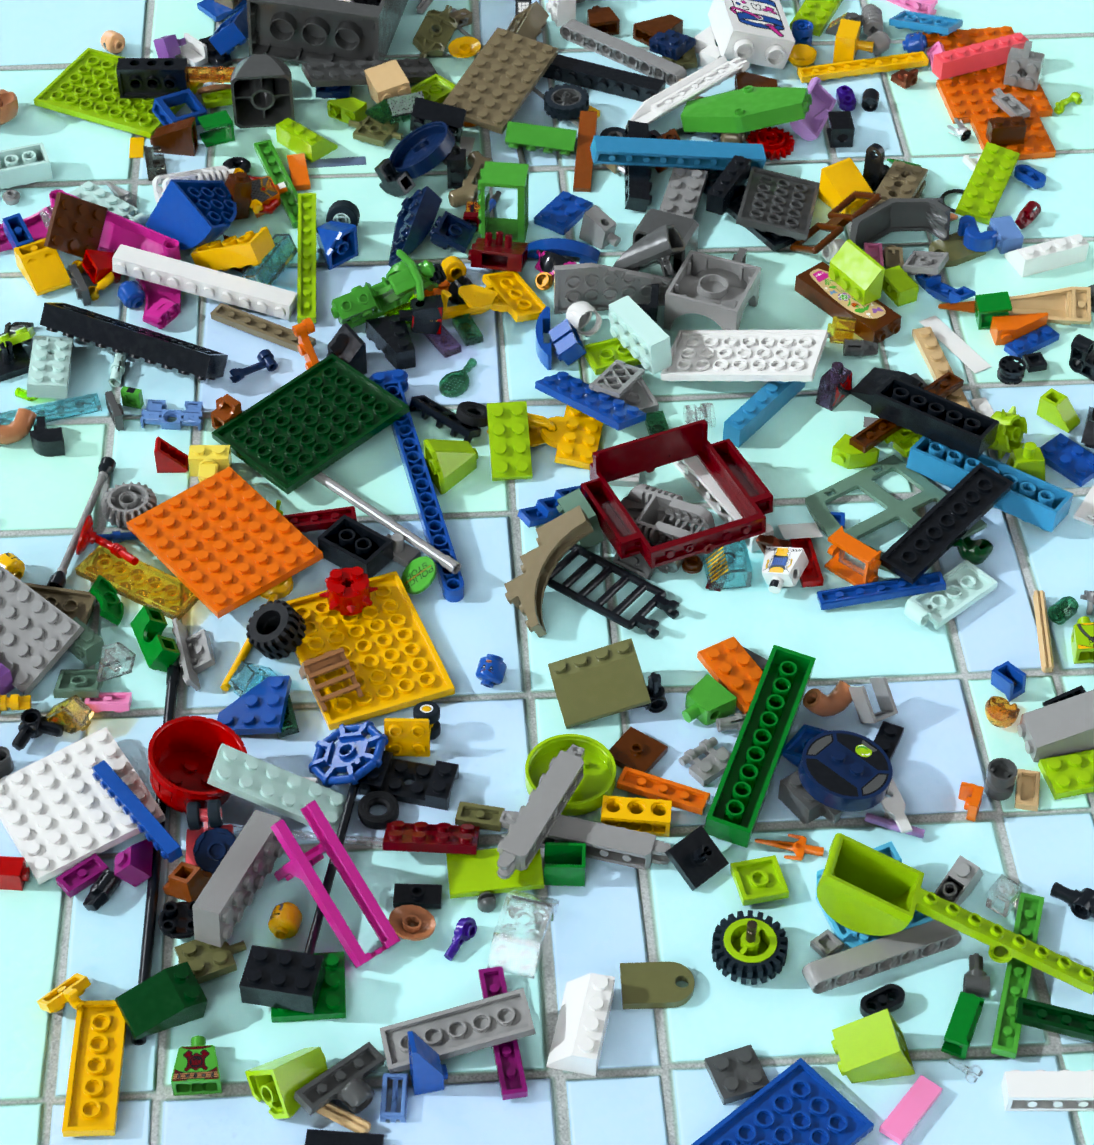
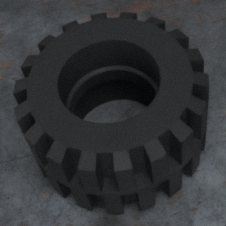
M275 600L274 602H267L266 605H261L260 609L255 610L253 617L248 621L249 625L246 627L248 641L266 658L268 657L272 660L275 658L277 660L282 659L283 656L286 658L289 656V653H294L297 650L296 647L302 644L301 640L305 638V621L285 601Z

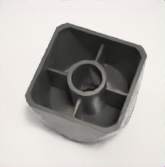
M255 54L241 60L235 66L230 80L235 125L239 128L274 127L286 118L295 121L292 75L289 67L281 59L268 54Z

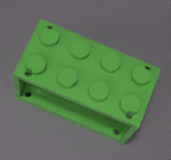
M485 161L484 168L480 170V179H478V190H480L478 205L481 208L478 212V220H481L478 232L482 234V238H485L486 232H492V239L496 240V232L502 231L504 241L505 235L511 234L513 242L525 243L529 224V164ZM489 187L517 188L518 219L490 217Z

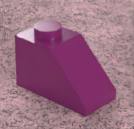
M145 839L118 853L114 860V875L134 887L152 877V842Z

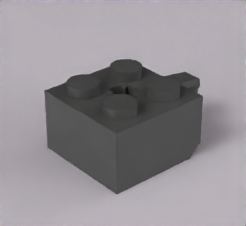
M798 770L780 780L778 799L803 824H808L820 816H824L832 824L841 820V810L830 808L818 802L805 790L800 781Z

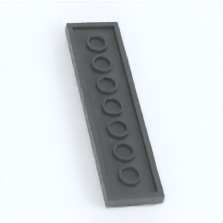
M405 58L397 60L409 83H420L434 74H438L429 59ZM394 59L302 63L301 69L311 87L367 85L365 69Z

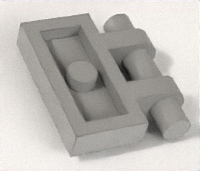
M715 737L709 740L704 739L699 743L698 747L684 752V756L678 759L682 766L688 763L692 765L689 767V774L703 787L723 775L731 755L723 746L717 750L713 748L718 744ZM704 753L706 757L700 760L698 757Z

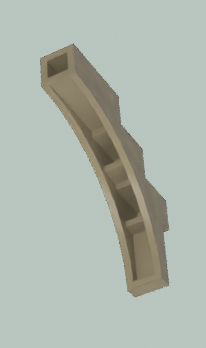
M580 505L535 529L538 534L536 541L539 546L520 556L523 563L520 567L524 574L504 584L507 590L505 593L507 601L510 605L514 604L518 610L520 609L524 617L527 616L528 620L525 623L529 631H534L539 638L547 634L543 622L542 604L544 592L553 570L570 548L594 531Z

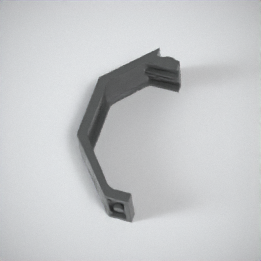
M889 198L852 220L849 239L861 249H863L864 243H874L891 232L926 231L942 241H946L949 239L951 209L943 205V198Z

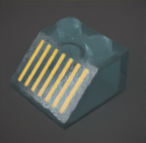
M745 540L716 548L703 557L702 562L709 591L751 587L752 566Z

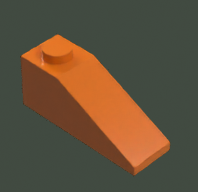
M1048 313L992 316L990 333L995 346L1005 345L1046 325Z

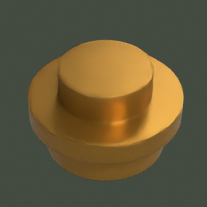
M548 272L539 273L535 278L537 288L543 291L550 289L553 285L552 275Z

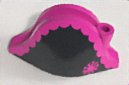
M537 250L536 253L539 256V260L534 268L540 271V273L548 272L552 275L554 281L555 265L577 263L550 251Z

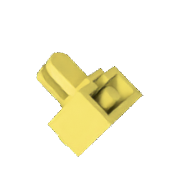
M190 445L188 454L190 476H198L200 483L229 466L232 468L230 445Z

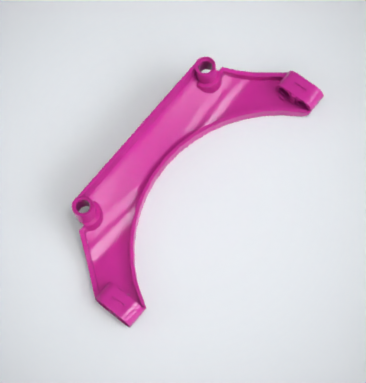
M62 190L51 191L49 193L50 206L44 207L37 213L23 219L34 241L46 238L57 192L70 194ZM107 210L98 251L114 253L120 244L173 259H181L178 240ZM0 224V252L12 250L13 248L4 233L3 224ZM136 278L145 292L146 305L143 321L163 329L181 313L182 291Z

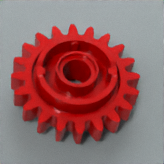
M778 127L757 129L755 132L751 131L750 135L747 136V143L763 144L766 159L771 161L773 159L780 160V157L786 158V155H791V152L794 151L795 140L793 135H789V131L784 132V129H778Z

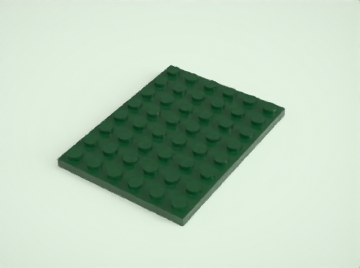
M332 353L211 434L215 441L221 445H230L231 453L286 494H290L410 411L406 403Z

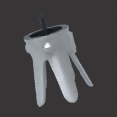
M954 118L955 123L959 127L957 129L947 125V128L954 132L948 133L957 136L962 142L970 139L971 130L965 127L961 119L959 121L957 118Z

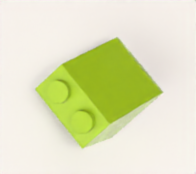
M888 1009L832 1029L834 1040H831V1044L835 1054H839L841 1060L837 1062L841 1075H846L851 1083L916 1074L903 1032Z

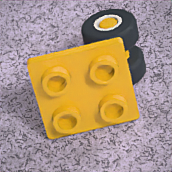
M424 701L415 705L413 709L414 718H385L384 734L388 737L385 751L393 752V756L429 757L430 740L436 739L441 733V725L438 721L440 719V707L434 702Z

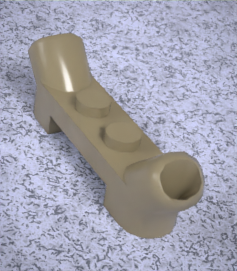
M473 151L468 155L467 163L471 169L468 170L467 178L463 180L462 187L451 190L448 194L449 203L452 207L457 208L466 205L467 201H478L480 170L484 168L485 161L493 162L492 158L483 157L479 151Z

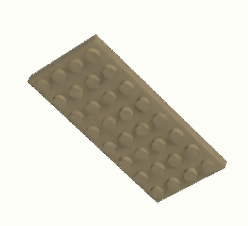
M498 27L442 104L467 110L465 122L503 134L507 128L508 121H512L557 56L559 48Z

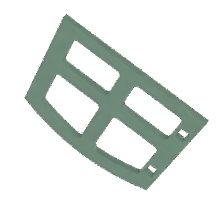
M892 455L806 497L805 504L816 524L830 537L841 525L830 513L826 504L856 489L864 492L886 510L848 529L843 528L845 533L858 540L896 520H900L911 528L921 519L914 511L931 502L938 503L946 493L921 474L906 468V463ZM879 468L882 469L881 471H879V472H877V473L875 472V470H877V469H879ZM895 471L922 492L904 501H899L876 484L874 480ZM832 491L835 493L831 496L826 495ZM980 519L961 538L970 537L987 528V523ZM880 565L879 569L893 573L884 566Z

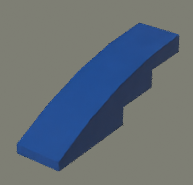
M581 485L558 489L555 491L554 497L538 499L536 506L519 509L517 516L528 528L548 523L562 515L556 508L559 505L557 499L578 488L581 491Z

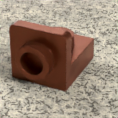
M915 68L909 72L902 69L891 75V81L903 89H907L917 83L918 69Z
M760 534L756 539L764 555L766 546L790 547L791 545L788 540L777 539L772 535Z

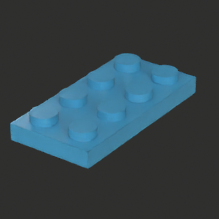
M904 10L890 18L889 25L895 26L896 29L909 28L910 31L921 30L927 34L939 33L940 36H948L963 26V20Z

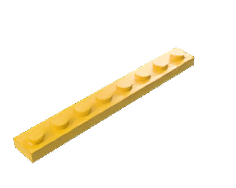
M924 51L801 67L797 68V75L802 83H809L815 77L825 81L834 78L840 79L878 72L928 66L929 59Z

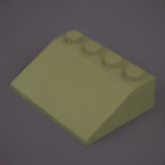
M632 638L548 664L566 729L651 703Z

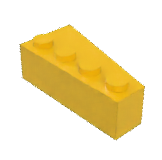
M266 226L262 227L258 233H254L252 230L239 238L234 235L222 242L221 240L206 243L197 247L190 255L195 265L213 270L227 271L234 267L240 269L246 265L257 266L261 264L262 259L275 247V244Z

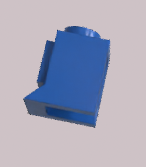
M1006 661L992 670L991 685L1004 693L1010 702L1025 693L1027 674L1009 661Z

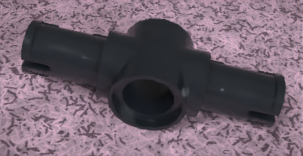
M1058 882L1053 884L1050 896L1067 903L1072 913L1079 919L1087 920L1089 917L1094 918L1093 889L1084 888L1079 891L1067 888Z

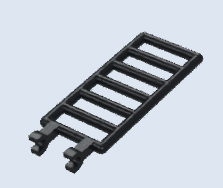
M578 544L570 548L571 552L558 562L547 583V586L620 626L628 630L636 626L644 630L653 639L659 635V631L656 630L659 622L645 618L650 611L657 607L665 611L672 619L679 615V611L676 609L680 603L675 600L670 601L666 599V591ZM578 555L588 559L562 584L553 580ZM595 564L604 568L580 592L577 593L570 589ZM612 572L621 577L595 602L586 598ZM629 581L638 586L613 611L603 607ZM646 590L655 595L630 620L620 616Z

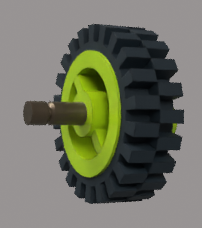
M748 910L747 916H744L743 911H737V918L731 913L728 915V920L723 918L720 921V925L717 924L713 933L711 949L713 963L716 962V968L718 971L722 969V975L725 977L731 973V980L736 982L738 977H741V984L745 985L747 979H751V985H757V978H760L762 984L766 983L767 977L771 980L774 979L776 972L779 974L782 971V966L786 963L788 938L785 937L786 932L784 928L780 929L778 921L772 924L773 917L769 915L764 920L763 913L759 911L757 917L753 916V910Z

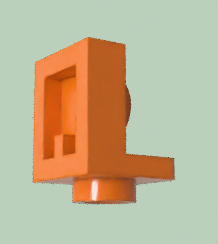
M961 782L958 799L965 801L964 809L968 810L966 820L975 822L982 802L984 787Z

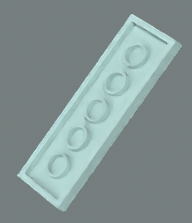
M223 743L218 749L207 781L209 785L308 826L310 825L300 809L315 800L335 834H337L347 798L344 794Z

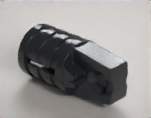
M104 870L90 888L89 894L83 902L86 910L97 911L103 906L121 884V879L116 877L113 871Z

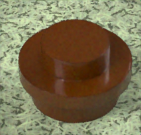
M697 555L685 558L682 563V569L690 574L699 573L703 568V563Z

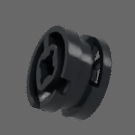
M1017 356L1001 358L998 364L997 378L1002 383L1008 385L1009 382L1014 383V385L1021 383L1026 369L1024 360Z

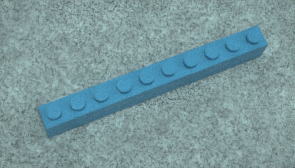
M594 135L590 146L593 164L724 170L735 155L751 159V167L754 166L762 169L767 160L763 144Z

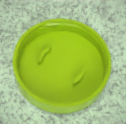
M562 734L545 739L532 749L526 760L525 785L530 796L531 791L537 789L541 775L543 773L546 774L549 770L552 758H556L561 750L566 752L572 744L585 749L583 779L561 815L578 816L593 812L602 807L603 795L612 796L615 789L616 763L611 752L602 743L584 735Z

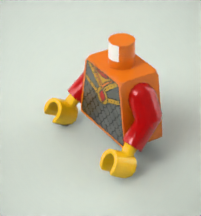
M236 168L233 173L244 172V170ZM248 175L252 180L250 208L253 210L256 218L264 214H272L281 204L280 194L287 192L285 183L274 184L269 176L253 177Z

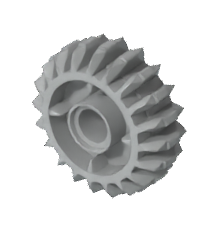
M132 481L129 484L124 482L122 485L115 484V488H109L108 492L104 493L101 502L102 514L112 526L117 525L118 528L125 526L128 529L126 522L157 506V499L152 488H148L147 484L141 485L140 482L133 484Z

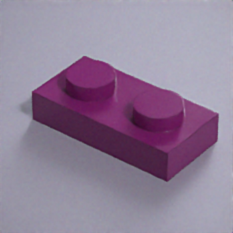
M94 853L56 877V882L71 898L95 883L104 870H109V867Z

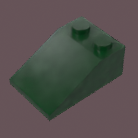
M188 962L163 969L115 999L135 1040L204 1017L208 1002Z

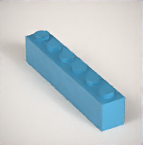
M770 381L766 383L724 422L723 440L730 439L739 448L805 387L806 382Z

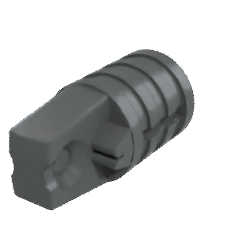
M844 339L843 356L864 357L878 354V343Z

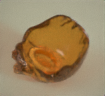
M992 696L985 703L987 719L992 725L999 728L1012 726L1021 710L1018 709L1016 703L1010 705L1005 698L1000 696Z

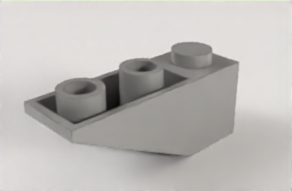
M960 855L934 893L960 906L972 893L984 874L979 866Z

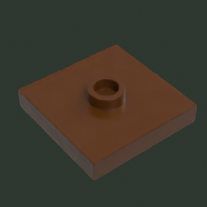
M630 727L609 751L616 765L624 769L626 766L649 773L668 752V746Z

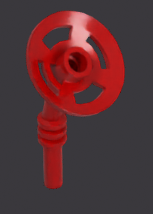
M87 516L79 536L76 555H80L89 543H96L110 550L111 554L117 558H123L134 566L138 564L139 559L127 552L125 547L97 535V532L93 531L92 516Z

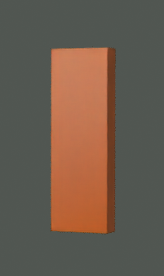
M304 153L287 155L290 177L296 191L311 189Z

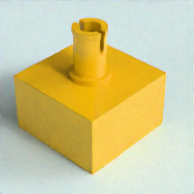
M841 19L835 38L833 63L855 60L858 50L873 51L874 42L859 40L861 21Z

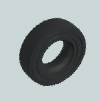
M471 401L461 402L458 405L456 417L459 421L473 427H485L488 425L486 406Z
M373 791L364 795L359 801L358 817L361 823L368 828L385 829L387 823L398 819V801L388 792ZM374 805H384L387 808V812L383 815H373L369 810Z

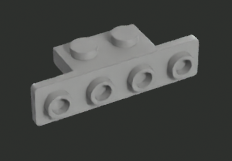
M177 618L172 619L174 627L172 632L180 651L181 659H179V663L184 671L182 677L187 686H192L198 691L201 689L198 674L216 664L209 633L202 629L189 637L187 628Z

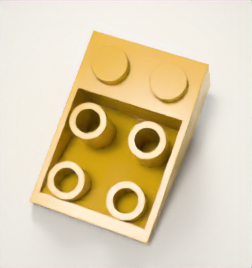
M46 238L13 248L17 267L37 296L71 285L70 277L57 250L44 246Z

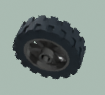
M556 85L545 92L544 111L553 119L557 118L561 121L562 119L570 121V119L576 120L580 117V111H588L589 94L586 89H582L579 85Z

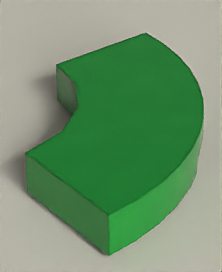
M99 575L89 592L100 603V616L118 626L124 614L123 603L120 602L117 595L118 592L114 586Z

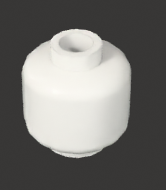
M838 238L830 242L821 250L823 258L830 263L831 259L845 243V240Z

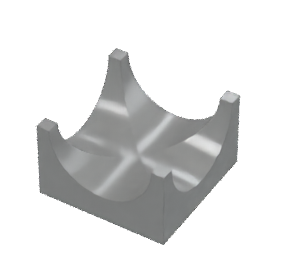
M690 250L665 293L663 329L671 330L676 318L684 314L693 313L712 319L722 330H739L748 301L749 305L756 307L758 304L761 267Z

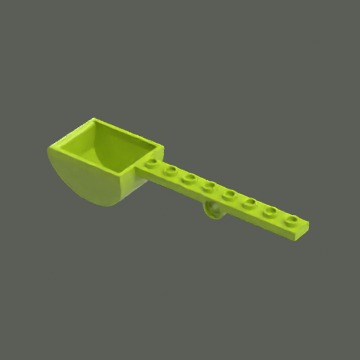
M837 833L834 836L824 872L817 886V897L823 910L837 923L858 933L885 936L898 933L906 928L916 910L989 945V956L995 962L1007 963L1014 957L1090 995L1094 992V971L1089 967L1082 966L1068 957L1059 955L1043 945H1039L1022 935L1007 930L999 924H995L976 913L958 906L956 903L949 902L933 892L922 889L921 885L925 873L846 835Z

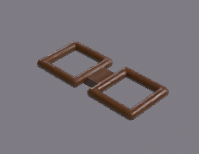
M854 191L827 214V217L830 219L827 223H816L809 229L807 240L819 230L831 232L814 247L802 245L806 242L804 240H796L790 245V250L809 254L819 253L844 231V227L849 222L867 212L881 200L882 196L878 193ZM857 198L868 200L852 215L840 213Z

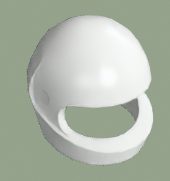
M578 301L572 303L566 311V318L581 335L592 336L601 327L602 318L600 314L588 302ZM593 311L596 315L595 325L588 331H580L591 320Z

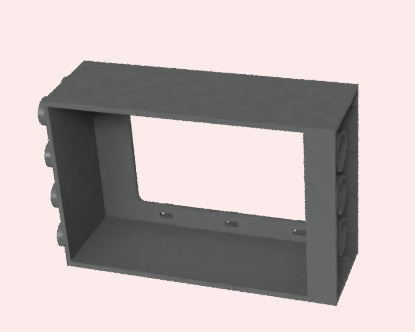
M247 0L249 56L268 54L282 61L301 64L325 61L385 60L408 0H381L379 6L340 0Z

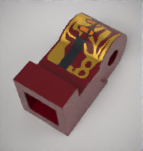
M467 201L463 220L468 223H477L475 226L478 227L476 230L478 231L479 223H481V220H478V212L481 209L480 205H478V202Z

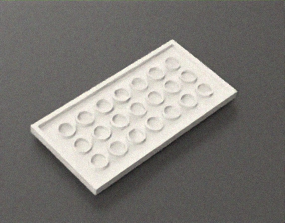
M679 330L671 348L672 365L662 370L660 374L661 380L672 382H813L828 338L827 330Z

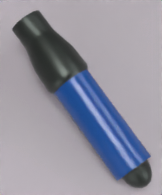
M496 191L490 198L489 213L496 207L501 196L500 191Z

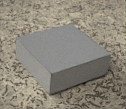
M829 929L810 941V947L822 958L841 952L845 945Z

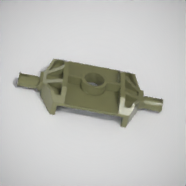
M446 5L442 12L434 9L427 12L412 43L421 52L419 58H426L427 56L443 57L444 51L458 27L455 18L450 16V12L453 9L452 6ZM432 29H439L440 32H433Z

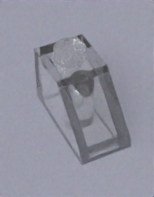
M120 642L103 646L98 663L96 681L100 683L132 673L136 654Z

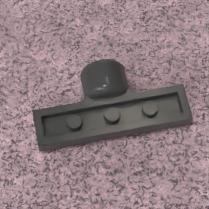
M368 1042L297 1090L293 1098L309 1115H312L334 1099L341 1100L351 1112L359 1113L372 1102V1097L375 1095L374 1090L363 1079L384 1065L386 1058Z

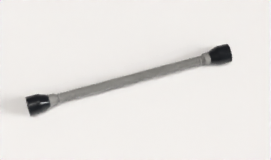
M103 457L98 466L97 481L57 571L50 577L47 586L65 587L67 569L77 548L82 527L87 516L92 513L104 482L114 472L116 467L114 459L110 457Z

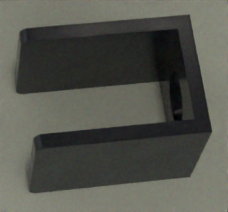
M828 112L831 128H827L826 132L830 148L853 147L855 128L851 112Z

